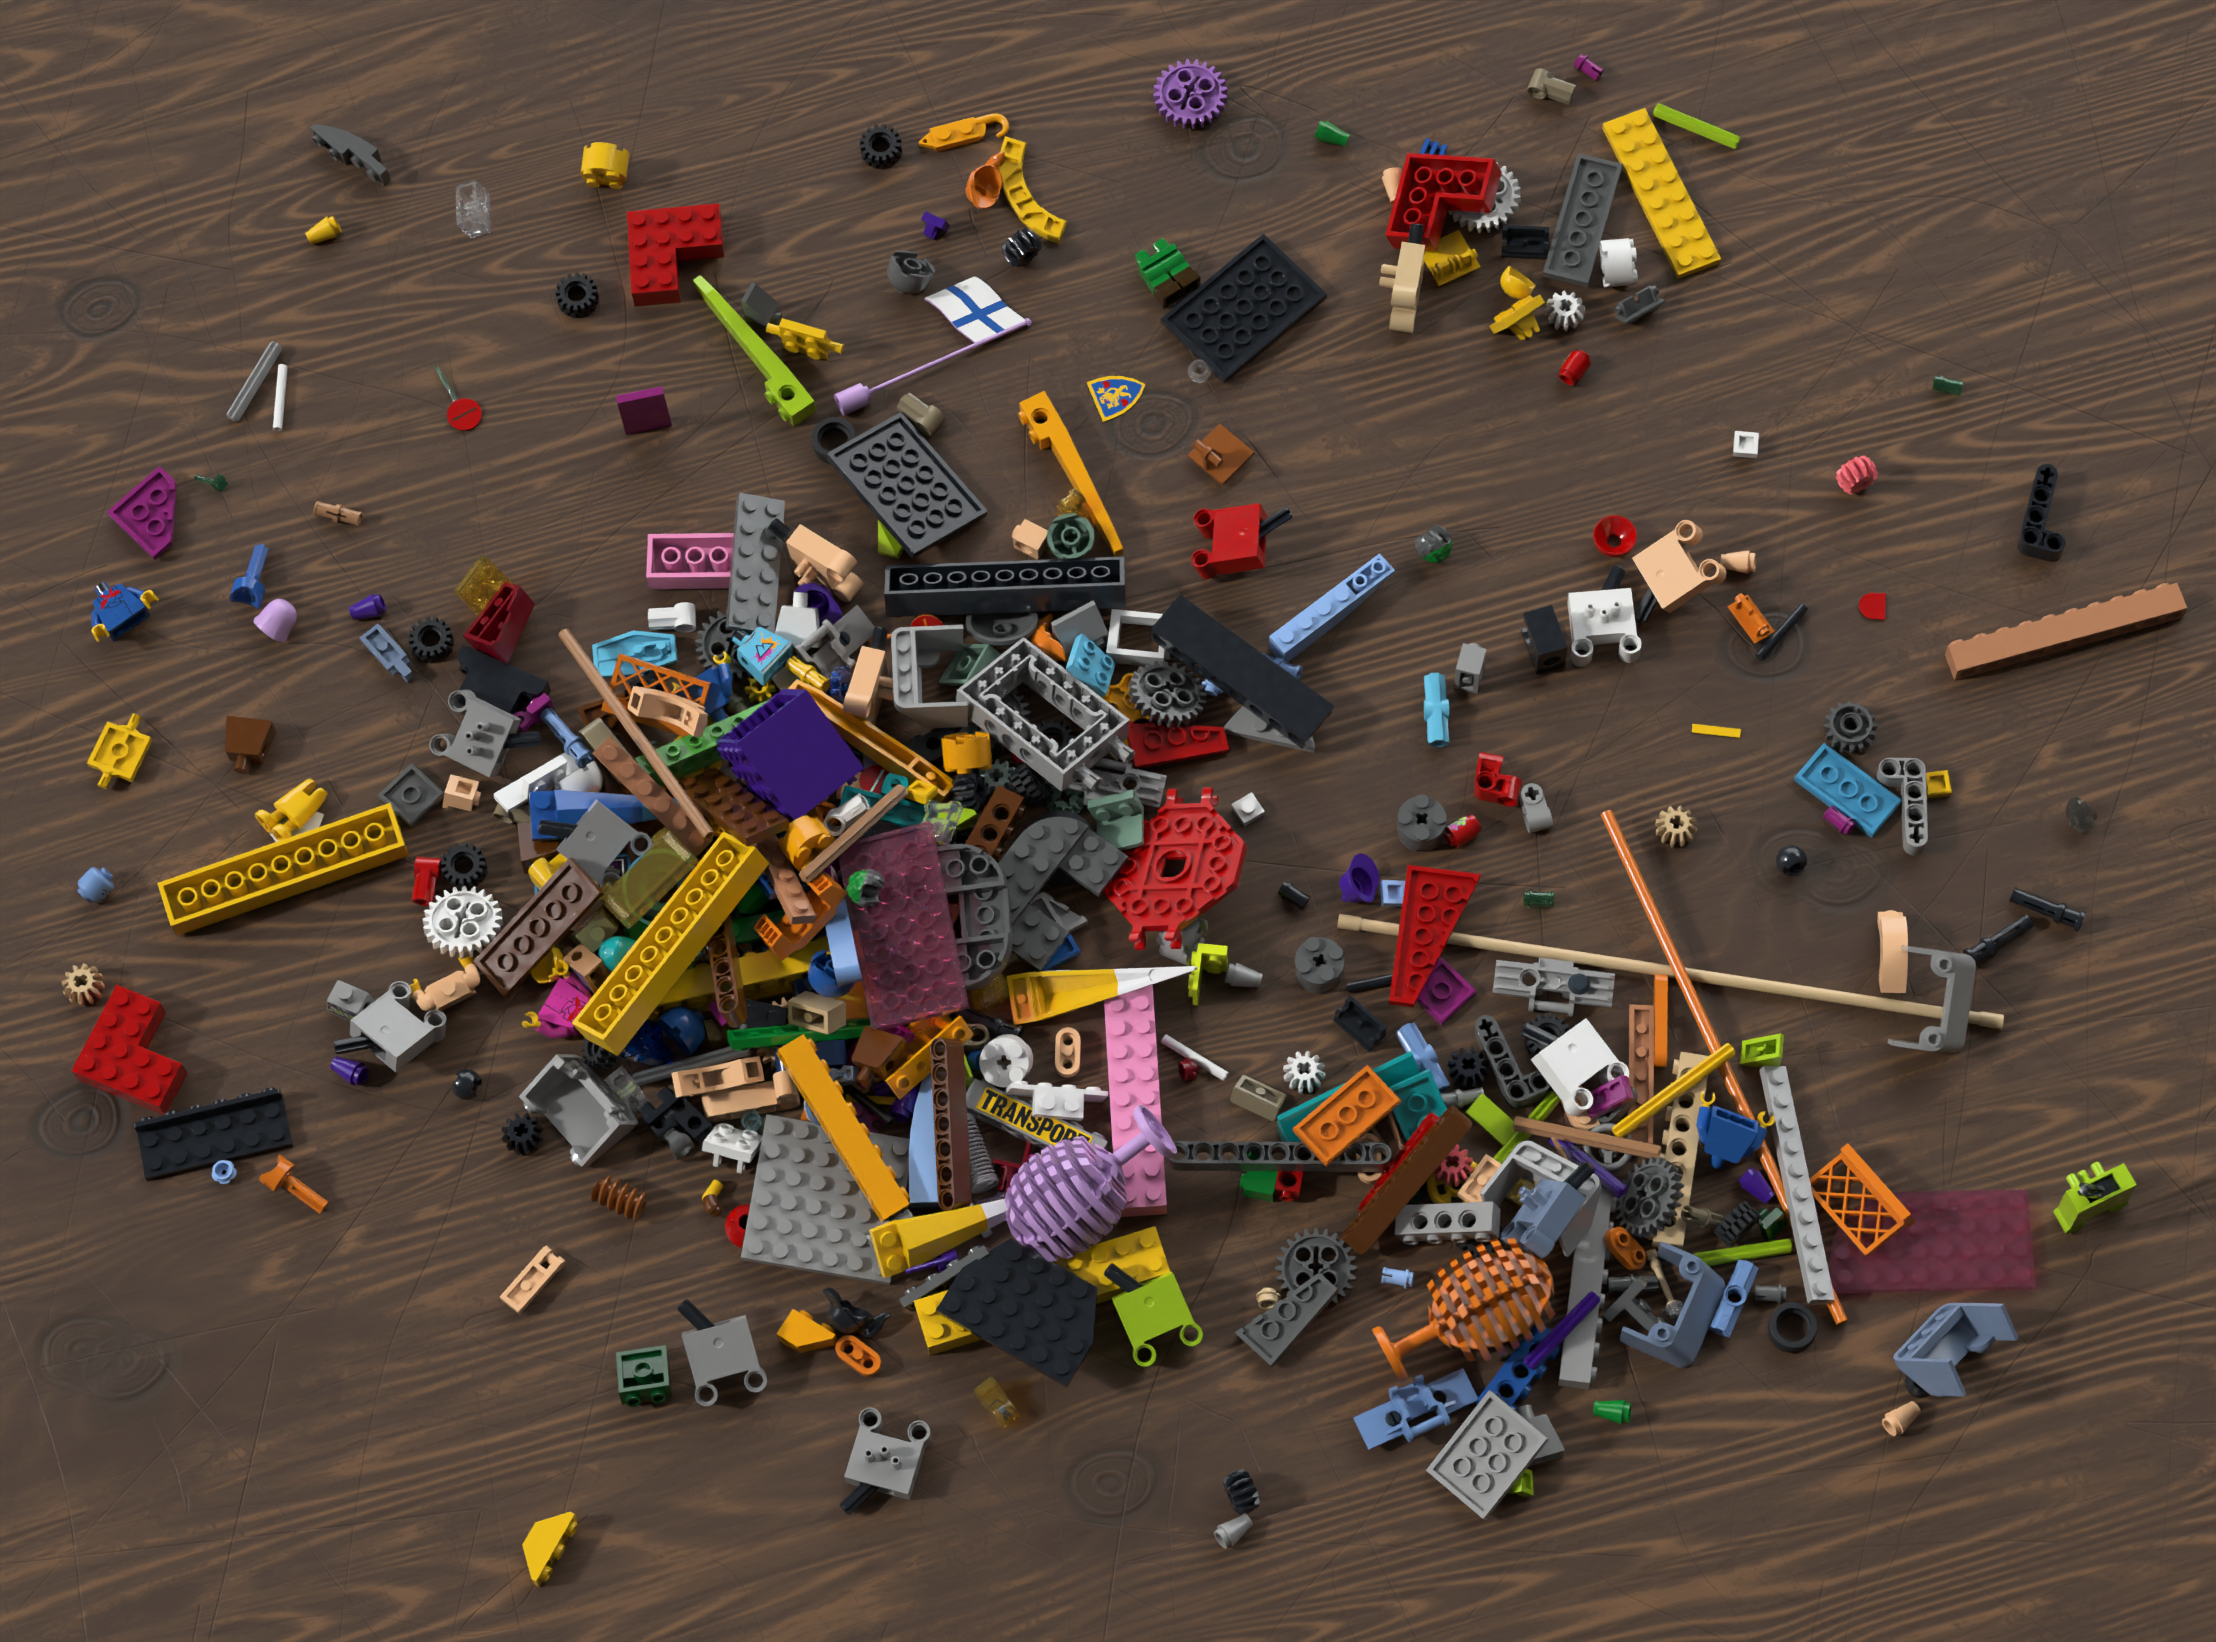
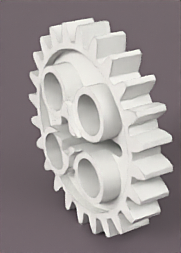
M1506 166L1500 169L1502 174L1498 188H1502L1503 191L1496 193L1493 204L1494 211L1491 213L1448 210L1449 215H1453L1454 222L1460 220L1461 228L1468 224L1470 232L1474 227H1477L1478 233H1481L1482 228L1486 227L1487 232L1490 233L1491 226L1499 230L1500 222L1508 225L1507 217L1514 219L1513 211H1519L1517 203H1521L1520 187H1517L1519 185L1518 179H1513V172L1507 173Z
M463 886L462 891L458 892L457 888L453 887V893L451 894L444 890L445 897L443 898L436 895V903L429 902L430 910L424 911L426 918H423V928L428 943L432 942L434 949L440 947L441 954L449 950L450 957H453L456 952L459 953L460 958H463L465 952H468L473 957L474 950L481 953L482 946L487 947L490 944V940L492 941L497 936L496 934L501 932V925H503L502 910L499 908L498 901L493 900L492 894L486 896L484 889L477 893L475 886L470 891H467L466 886Z

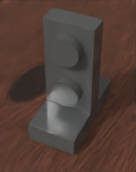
M1641 1275L1603 1314L1611 1322L1625 1308L1648 1332H1650L1653 1325L1660 1322L1666 1323L1661 1317L1658 1316L1656 1318L1650 1312L1651 1308L1644 1300H1637L1635 1298L1648 1283Z

